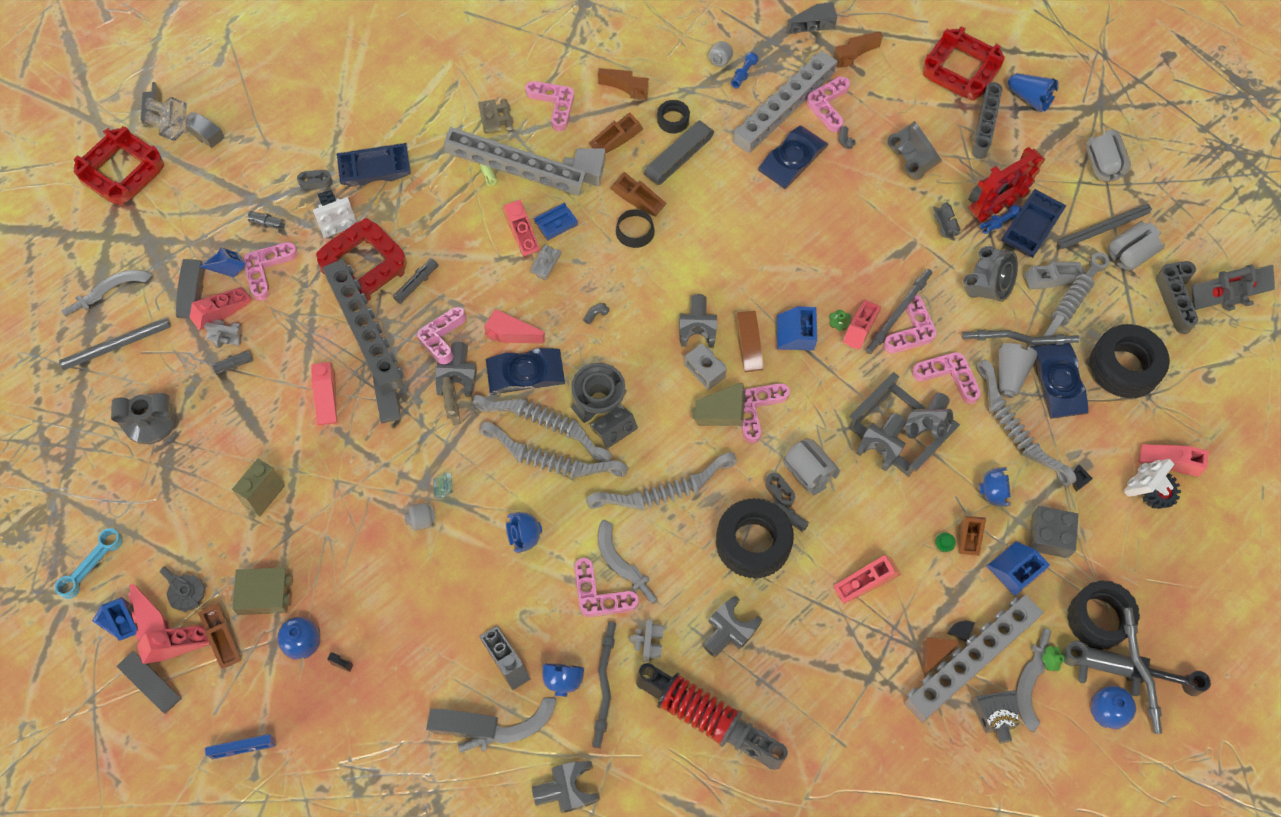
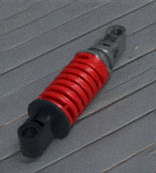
M645 663L640 666L635 680L636 685L659 700L657 708H661L673 716L677 715L679 720L684 719L687 725L691 724L692 728H698L700 733L705 732L708 738L711 737L721 747L726 743L734 745V749L737 751H743L749 757L756 759L772 770H777L782 766L788 755L785 745L769 737L765 732L756 729L752 723L743 721L741 719V710H736L730 705L723 709L725 702L721 700L716 704L718 701L716 696L709 700L711 696L709 692L702 696L703 688H698L695 692L697 685L692 683L689 687L690 681L682 677L679 672L671 677L653 664Z

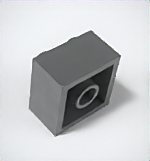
M1038 506L1032 513L1029 547L1037 550L1039 553L1069 559L1076 551L1079 513Z

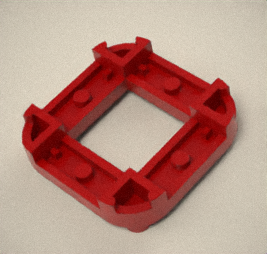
M960 26L959 29L950 30L947 28L930 54H927L923 65V76L962 97L974 101L982 96L988 84L992 83L1003 65L1005 56L1000 50L1001 46L996 43L994 47L966 34L965 27ZM955 48L984 62L970 80L943 67Z
M124 126L112 130L109 128L103 131L105 137L82 158L78 155L74 158L73 171L82 184L107 201L120 206L131 200L164 167L163 159L154 145L151 147L130 133L129 129ZM121 148L141 163L125 179L118 183L117 181L113 182L97 170Z
M1027 147L1024 149L1020 160L1002 171L995 166L990 170L991 174L989 177L979 181L978 186L982 189L978 201L969 205L968 209L983 223L992 214L996 215L1007 205H1013L1018 198L1026 197L1030 193L1029 188L1034 184V179L1040 172V167L1044 163L1045 158L1036 149ZM1008 183L1006 191L998 195L1003 185Z
M364 218L322 246L317 251L316 256L320 270L324 275L322 267L339 261V258L363 241L369 243L385 259L358 279L361 287L359 292L360 294L364 293L367 301L371 300L370 295L397 275L400 278L404 275L406 258L403 250L378 224Z

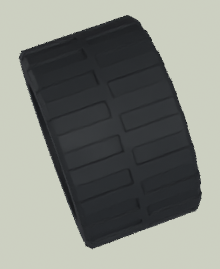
M1104 580L1092 582L1071 601L1067 610L1068 625L1080 642L1097 649H1110L1128 638L1124 630L1126 622L1123 608L1132 607L1134 622L1138 626V620H1140L1139 606L1134 596L1130 594V591L1122 587V585ZM1088 600H1102L1113 607L1119 619L1117 631L1103 630L1091 621L1087 613Z

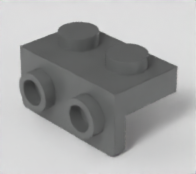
M622 405L590 425L592 431L602 439L606 448H610L638 429L633 414Z

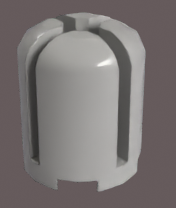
M1116 130L1104 131L1105 135L1097 138L1092 136L1085 144L1095 176L1100 181L1118 180L1131 169V161L1121 135Z
M1140 221L1111 241L1109 254L1113 262L1118 259L1121 260L1117 263L1118 267L1130 271L1163 250L1165 243L1161 244L1159 238L1161 233L1151 222L1146 224Z
M808 438L794 444L784 458V464L808 493L811 494L812 492L813 495L826 489L825 485L832 477L836 479L841 471L814 440Z

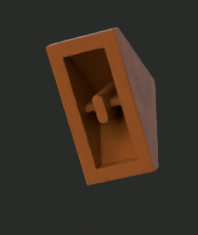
M965 516L959 524V554L980 555L986 518Z
M927 637L923 642V672L925 674L930 672L958 646L959 642L951 639Z

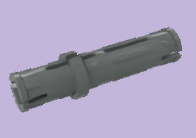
M430 258L421 268H418L415 271L416 273L393 295L394 300L402 304L423 281L429 279L428 276L439 267L437 262Z

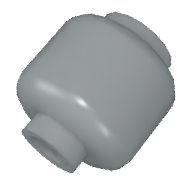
M724 41L715 43L709 51L710 61L718 67L725 66L733 56L732 47Z
M427 503L410 505L408 513H404L406 525H410L414 531L428 529L435 522L433 507H429Z

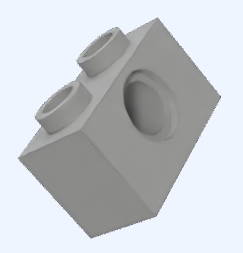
M700 344L685 355L684 365L707 390H710L725 379L726 366L721 360L718 361L710 348ZM708 364L710 367H704L703 365Z

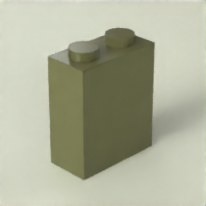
M258 458L232 488V491L245 508L260 517L285 485L274 468Z
M285 567L236 569L232 609L237 615L287 613L288 606L291 605L289 586H292V574Z

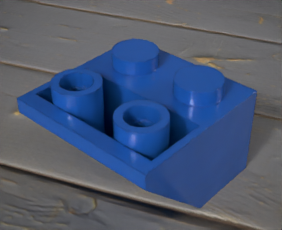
M797 306L777 315V349L815 350L817 343L816 307Z
M1019 542L1013 543L987 565L990 571L1014 596H1017L1050 566L1037 550Z

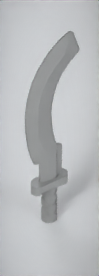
M129 270L112 275L96 285L89 295L83 298L80 295L75 297L77 302L61 311L66 317L82 307L88 310L90 309L89 305L101 300L103 294L116 285L128 281L147 282L152 273L141 270Z
M602 520L598 531V545L603 558L617 574L631 580L634 584L632 590L635 593L640 589L651 604L656 603L658 599L646 585L650 579L647 576L643 577L635 565H629L618 555L612 543L613 524Z
M1046 628L1043 629L1039 646L1036 647V644H1032L1031 651L1035 652L1033 661H1029L1025 666L1017 687L1018 710L1023 722L1032 732L1040 724L1033 710L1031 697L1036 679L1040 673H1044L1045 669L1042 655L1045 653V648L1048 645L1051 630Z
M543 698L537 712L521 724L501 728L500 725L497 726L494 739L474 738L459 744L460 753L482 745L481 750L485 751L487 750L486 745L498 741V743H510L531 736L547 723L554 711L556 699Z

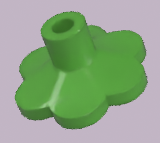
M837 310L836 313H831L829 316V324L832 328H836L838 331L849 328L851 323V315L849 313Z
M1047 646L1045 653L1042 655V661L1045 663V668L1048 671H1059L1061 664L1064 662V656L1060 654L1058 647Z

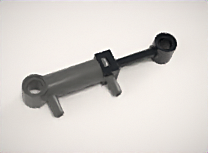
M1073 641L1062 650L1061 655L1064 656V663L1066 665H1079L1078 682L1086 683L1088 668L1127 677L1126 680L1132 681L1130 694L1132 696H1139L1140 684L1144 680L1130 656L1089 647L1080 641ZM1071 650L1077 652L1078 658L1072 655ZM1140 656L1152 677L1182 684L1184 692L1190 696H1198L1210 688L1211 680L1205 672L1195 671L1190 675L1181 676L1149 668L1150 658ZM1193 680L1198 682L1199 687L1195 686Z

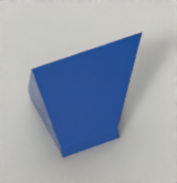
M220 247L218 252L199 267L234 278L244 268L246 263L238 252Z
M123 597L101 605L92 622L115 636L118 641L136 635L138 630L137 623L134 622L132 617L133 607Z

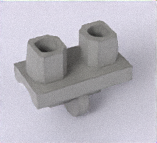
M545 244L538 253V257L530 272L538 278L546 280L561 256V250L553 249Z
M215 319L213 323L206 322L204 325L207 331V340L214 341L215 347L221 348L223 343L237 346L241 344L240 324L232 323L229 327L225 326L222 320Z
M647 619L645 637L642 636V629H636V635L630 636L629 639L631 643L635 644L636 651H641V644H644V662H649V658H661L662 645L651 644V638L663 639L664 627L652 624L653 620Z

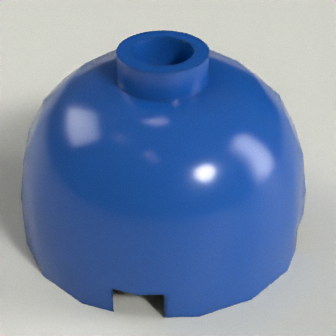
M1007 467L989 470L984 475L983 483H979L980 494H984L986 500L991 505L998 507L1011 506V502H1007V498L1011 497L1009 476L1004 475V471H1008Z
M526 512L510 513L507 518H510V522L506 523V532L510 545L514 544L516 547L514 552L520 553L532 549L537 545L542 533L540 522H537L532 514Z
M305 617L288 619L278 631L277 641L279 648L291 659L308 658L316 652L320 645V631L313 621Z
M543 664L542 680L549 690L555 691V696L567 697L569 692H575L582 684L585 667Z
M1107 686L1099 689L1092 696L1091 713L1095 721L1101 726L1118 730L1127 726L1133 720L1136 713V704L1132 695L1124 688Z

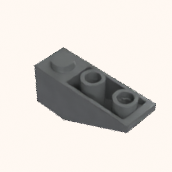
M834 3L816 4L787 21L786 34L835 29L837 14Z
M498 626L479 636L512 691L530 680L523 663Z

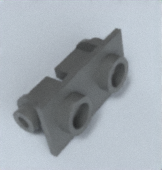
M947 202L943 203L941 208L934 206V217L940 224L941 234L945 238L947 237L954 241V236L959 235L961 229L956 218L950 220V218L955 216L952 206Z

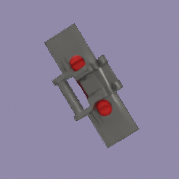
M1250 264L1245 268L1229 272H1219V278L1191 285L1195 310L1222 303V308L1232 311L1235 310V304L1254 305V302L1249 300L1248 296L1275 290L1273 265H1268L1255 269Z

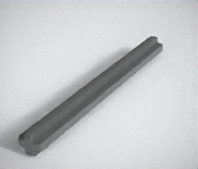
M1144 204L1058 240L1057 245L1060 249L1067 248L1151 213L1152 207L1149 204Z
M167 318L160 319L60 359L59 364L63 370H66L171 327L170 322Z

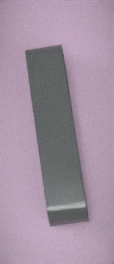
M996 82L988 84L982 100L972 147V155L977 159H983L987 156L992 143L1002 94V86Z
M697 121L647 166L644 175L657 185H661L712 138L714 130L702 121Z

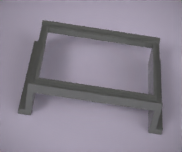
M895 372L850 415L852 422L849 429L861 439H863L864 434L868 430L861 422L891 391L911 408L926 409L896 385L900 376ZM953 420L947 434L942 439H935L912 464L899 455L893 465L909 477L913 471H917L960 424Z

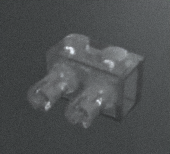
M150 97L147 99L145 108L159 113L160 116L147 112L144 122L158 127L160 136L176 141L186 129L187 103L170 97L164 103Z

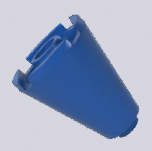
M1016 73L1009 78L1008 85L1009 89L1036 110L1042 112L1046 111L1055 98L1053 93L1054 90L1058 91L1059 82L1053 78Z

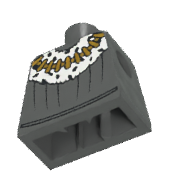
M1016 691L976 696L971 702L984 732H996L1000 744L1011 742L1012 738L1009 730L1019 726Z

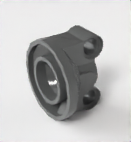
M915 121L900 132L890 135L887 140L891 150L895 154H902L907 160L905 169L913 180L921 179L927 171L942 162L940 156ZM918 167L917 171L912 172L914 168Z
M985 246L979 250L980 260L975 266L974 273L965 276L963 283L967 295L971 298L983 297L1003 302L1011 294L1016 282L1018 271L1017 256L1013 251L997 250L991 246Z
M591 363L582 367L575 374L572 381L573 404L571 408L583 423L591 420L595 414L614 410L622 402L627 390L625 389V380L620 371L605 363ZM595 393H604L607 396L602 399L592 398Z
M164 393L138 395L130 400L127 398H114L111 405V420L117 422L129 439L138 444L150 445L160 442L172 432L176 425V408L170 402V396ZM148 409L144 414L140 415L141 412Z

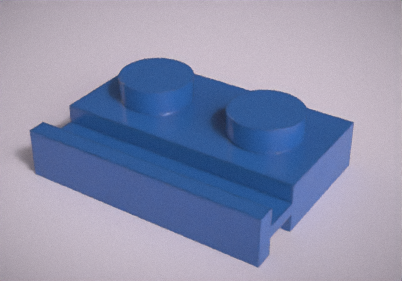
M566 203L534 218L535 224L538 225L539 230L547 241L578 225V220L571 210L567 208Z

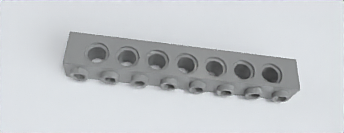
M822 50L817 55H814L807 65H803L796 75H792L789 81L778 89L775 95H771L764 105H760L752 116H748L743 125L735 129L734 143L750 154L807 99L810 92L819 88L835 73L837 60Z
M450 127L444 141L445 153L577 196L580 195L585 181L586 171L452 127Z
M1024 595L1021 599L1017 596L1009 604L1011 608L1008 611L1001 610L994 617L996 621L993 624L988 622L980 629L981 635L978 637L973 635L966 642L968 646L964 650L961 648L957 649L951 655L953 659L949 663L944 661L936 668L938 671L936 675L932 676L929 674L921 682L923 686L919 690L915 687L906 695L909 699L904 704L922 723L1044 613L1027 595ZM1012 614L1018 615L1020 621H1016ZM998 627L1004 628L1006 634L1000 633ZM983 640H989L992 647H987ZM969 652L976 654L977 660L971 659ZM954 665L960 666L963 673H957ZM939 679H945L948 682V687L942 686ZM924 692H930L933 695V700H928L924 696Z

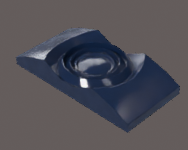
M800 125L791 131L776 149L770 152L758 168V171L786 190L826 149L828 143Z
M407 143L336 153L341 185L364 186L372 181H395L411 174Z
M1034 189L1001 241L1033 258L1067 205Z
M1064 343V345L1052 344L1033 347L1032 349L1038 353L1035 362L1050 419L1088 414L1086 388L1081 381L1078 358L1071 344Z
M537 348L525 353L506 352L486 359L490 395L565 384L560 349Z

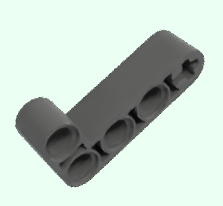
M1189 261L1166 264L1156 276L1157 285L1174 327L1180 334L1190 333L1198 323L1197 313L1185 287V284L1189 282L1196 272V266Z

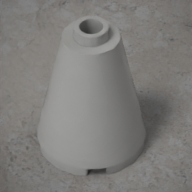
M1004 343L999 347V392L1002 393V396L1013 398L1019 394L1037 358L1038 353L1036 350L1030 347L1025 350L1021 348L1022 345L1014 343Z

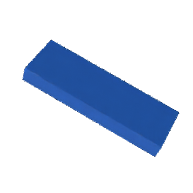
M271 734L209 746L205 747V755L213 760L272 748L276 746V740Z

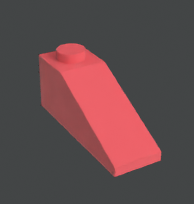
M864 300L849 325L843 343L851 348L860 350L876 320L881 306Z
M497 309L494 310L484 326L486 336L493 341L497 340L501 343L545 342L544 331Z
M331 362L311 364L317 425L337 423L335 371Z
M884 555L834 585V588L843 604L888 583L900 576L901 573L890 556Z

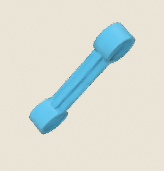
M108 528L103 530L98 537L99 544L70 576H63L57 580L55 584L57 594L64 599L76 597L80 591L79 583L108 551H115L120 548L123 538L115 529ZM109 535H117L113 544L105 545V539ZM73 582L72 590L63 594L62 587L64 584Z

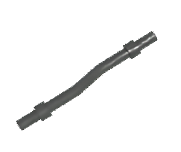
M926 269L923 275L916 279L913 288L881 330L872 337V342L866 348L868 354H872L876 347L883 343L885 335L917 293L924 289L927 280L933 273L930 269Z
M980 329L976 332H962L963 339H978V341L986 340V338H1011L1031 345L1079 343V335L1064 336L1063 334H1055V336L1030 337L1010 330L986 331V329Z
M1132 607L1123 608L1126 622L1124 630L1125 634L1128 635L1131 660L1146 683L1149 700L1148 715L1152 720L1153 733L1161 734L1160 717L1162 712L1161 707L1158 706L1155 681L1139 655L1136 636L1138 627L1134 622Z
M615 622L608 623L606 636L602 640L603 650L598 668L603 699L599 718L595 721V736L592 747L598 749L601 748L603 735L607 731L608 726L606 721L611 702L607 666L611 649L614 648Z

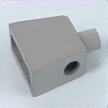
M577 149L575 158L565 157L564 164L586 171L584 182L600 186L606 160L605 149Z

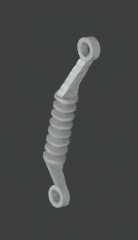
M1098 252L1091 257L1089 261L1091 268L1086 274H1079L1073 285L1062 298V301L1059 302L1055 311L1052 312L1051 319L1053 322L1043 337L1053 336L1060 325L1065 326L1069 323L1076 309L1080 307V304L1086 298L1091 288H1093L1095 282L1092 278L1098 271H1104L1108 267L1110 261L1106 254ZM1096 259H1099V260H1101L1104 264H1103V265H1100V264L1096 263L1095 260H1096ZM1047 344L1030 345L1029 347L1033 348L1037 346H1045Z
M986 359L978 362L976 365L977 371L982 378L987 380L989 411L991 413L997 411V414L994 416L995 419L1002 417L999 424H1007L1003 429L1004 431L1011 429L1008 436H1016L1013 443L1021 442L1017 448H1025L1022 455L1056 471L1059 480L1065 486L1076 482L1075 473L1069 466L1046 455L1039 443L1031 444L1035 438L1033 436L1027 438L1030 431L1022 432L1025 425H1017L1021 421L1020 418L1013 420L1016 413H1008L1011 410V406L1004 408L1007 401L998 392L993 366Z
M474 395L471 401L473 407L483 412L510 411L519 417L525 413L526 420L532 416L531 421L533 423L539 419L538 425L542 426L546 422L545 428L547 429L553 425L552 431L554 432L560 428L559 434L561 435L566 430V437L579 441L591 457L600 463L608 462L612 458V454L609 451L593 445L579 426L577 420L574 419L569 424L568 416L562 421V414H558L555 418V411L548 415V408L541 412V405L534 409L535 403L531 402L527 406L528 399L490 402L480 395Z
M483 422L479 429L482 435L489 438H497L515 457L518 463H522L526 459V465H530L531 461H534L533 466L535 468L541 463L542 470L548 465L549 472L555 467L556 474H559L562 469L563 476L571 472L570 478L572 479L607 471L613 475L624 477L628 471V466L619 461L586 464L575 460L571 464L570 457L566 462H564L563 455L556 460V453H553L551 458H549V451L542 455V449L540 448L536 453H534L535 448L533 446L527 451L526 444L513 442L500 428L491 423Z
M733 452L725 453L719 456L702 473L689 475V482L682 477L681 484H679L675 479L673 487L670 482L666 483V489L662 484H659V491L652 486V493L644 489L643 496L639 491L627 496L598 492L588 496L586 501L591 509L602 507L606 503L644 510L645 503H647L652 508V501L658 506L660 505L661 498L664 503H667V496L674 501L675 494H677L681 499L683 491L686 496L690 495V489L694 494H697L719 469H727L737 463V458Z

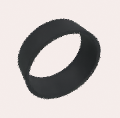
M632 209L624 212L619 217L616 226V236L623 245L639 248L647 245L653 239L655 234L653 220L645 211ZM639 216L650 222L651 229L643 237L631 238L621 232L619 224L628 217Z

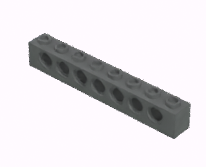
M341 259L322 267L382 395L404 386L402 379L405 378L400 367L396 368L395 363H397L393 352L389 353L387 350L390 347L386 337H381L382 329L378 322L374 323L373 318H375L371 307L367 309L365 305L368 301L365 294H360L359 292L361 287L357 278L354 280L352 278L354 273L350 264L346 265L344 260Z

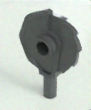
M166 566L161 568L160 573L170 584L166 593L170 606L182 612H188L199 607L198 603L204 598L205 592L202 580L193 574L179 577L176 574L174 575Z

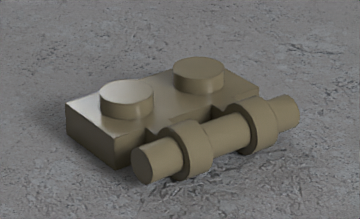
M495 99L478 102L484 134L501 131V125H505L507 130L513 129L512 124L514 121L513 117L510 116L511 108L507 99H502L500 101L501 104L497 105ZM498 113H503V116L499 117Z
M444 377L441 387L444 394V407L446 408L447 419H451L453 425H458L461 423L454 383L450 381V377Z

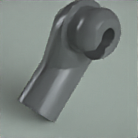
M842 126L838 141L846 149H852L856 141L855 139L852 140V137H847L849 128Z
M605 303L591 307L583 321L591 324L597 314L607 315L609 307Z

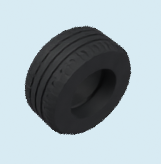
M1121 324L1107 330L1096 343L1090 355V368L1098 384L1109 393L1123 398H1138L1149 394L1158 386L1168 372L1170 358L1164 342L1154 332L1139 325ZM1126 351L1135 355L1141 361L1144 371L1137 372L1126 369L1116 359L1115 352Z
M760 498L740 500L738 503L736 502L734 505H731L721 516L716 533L717 553H719L718 555L723 564L732 572L734 571L735 574H739V576H744L745 578L753 577L754 579L770 576L781 569L788 560L794 541L792 523L788 519V515L778 505H774L773 502L765 501V499L761 500ZM749 524L760 525L772 535L773 545L764 552H749L738 544L736 540L737 530Z

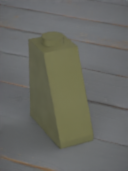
M738 383L696 400V406L692 409V418L695 419L697 425L743 426L746 393L744 384Z

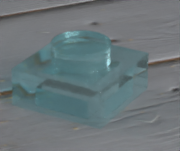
M444 473L433 479L434 498L441 499L453 492L452 474Z

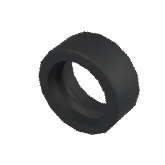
M668 100L660 105L657 122L663 131L676 134L688 127L690 110L684 102ZM675 111L681 113L684 118L678 122H670L663 116L667 112Z

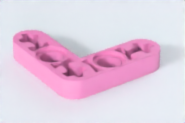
M838 77L810 92L807 96V106L831 132L840 131L843 119L829 102L848 92L850 81L846 77ZM829 90V91H831L833 94H832V95H826V94L824 93V91ZM822 109H826L829 111V113L822 114L820 111Z
M536 81L527 83L525 88L527 97L556 103L551 119L552 128L556 131L565 130L574 102L573 89L568 86ZM552 90L554 94L547 95L546 92ZM562 106L568 108L566 111L558 110ZM559 117H561L562 122H560V124H557L559 122Z
M293 243L278 244L250 252L244 256L243 260L246 263L245 270L248 282L256 300H265L270 294L264 268L295 259L297 250ZM268 254H275V257L273 259H266V256ZM254 259L256 267H252L251 260ZM260 273L261 277L259 279H252L254 274ZM258 285H260L262 288V293L260 294L257 287Z
M916 295L912 300L913 303L909 304L905 309L914 328L887 336L884 342V348L887 352H901L929 344L935 339L937 333L935 326L919 295ZM921 315L925 318V321L919 322L915 316ZM908 335L913 336L915 341L908 342L905 337ZM890 341H892V343H897L896 346L894 347L893 344H890Z
M455 307L417 332L420 343L440 364H447L453 360L454 355L450 347L441 337L466 321L467 317L463 308ZM446 324L444 327L438 328L440 325ZM439 343L438 346L431 347L433 344Z
M961 353L940 356L919 362L914 366L912 375L917 381H926L951 374L964 402L974 404L980 397V389L965 357ZM955 359L956 362L959 361V365H957V363H953V360ZM939 363L943 365L944 369L941 371L936 370L934 364ZM918 370L925 371L924 375L921 372L918 373ZM959 375H966L968 377V381H961L959 379ZM970 391L971 394H975L974 397L967 395Z
M774 384L745 389V399H747V402L745 403L744 413H751L753 415L752 420L744 419V424L741 426L745 441L756 443L761 437V427L755 407L783 403L788 400L790 390L787 385ZM778 390H781V392L784 393V395L780 396ZM765 393L768 398L760 400L757 394ZM749 426H752L753 433H756L755 437H752V435L749 434Z
M581 558L576 562L575 574L580 611L584 616L595 617L634 611L638 607L639 598L632 591L597 595L592 562L587 558ZM582 564L590 567L586 569L587 577L584 578L582 569H579L582 567ZM583 583H590L592 589L589 592H583L581 585ZM627 597H631V600H635L632 602L631 606H628V603L625 602L627 601ZM617 598H621L620 601H621V602H625V603H621V607H620V608H618V599H617ZM611 599L615 602V606L612 609H607L603 605L604 601ZM597 601H600L601 610H598V606H596L598 605ZM586 603H591V606H596L592 607V611H587V608H583L586 607Z

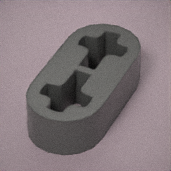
M327 170L304 171L297 176V181L302 189L327 188L332 184L331 175Z
M769 474L765 481L766 489L775 500L787 508L791 507L795 501L794 491L780 474ZM771 480H773V481H776V480H777V481H778L777 486H776L775 484L771 485V484H770V483H771ZM783 494L785 496H790L789 501L787 499L782 500Z

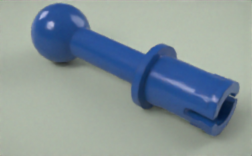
M748 53L745 57L746 63L744 66L736 70L735 76L731 81L733 88H739L743 81L748 78L747 72L750 67L758 63V55L756 53Z
M1012 205L1007 213L1001 216L993 215L990 220L981 223L980 229L986 228L982 231L984 234L994 229H999L1002 227L1003 222L1010 218L1015 219L1022 208L1019 205Z

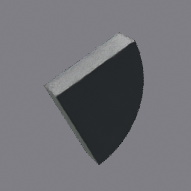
M1080 464L1073 471L1076 476V482L1072 485L1077 492L1093 479Z
M957 622L949 629L947 634L967 642L975 622Z
M333 652L327 658L331 665L350 672L353 667L350 661L341 659L339 655Z

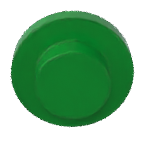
M941 533L937 536L935 544L940 551L950 552L955 548L956 540L949 533Z

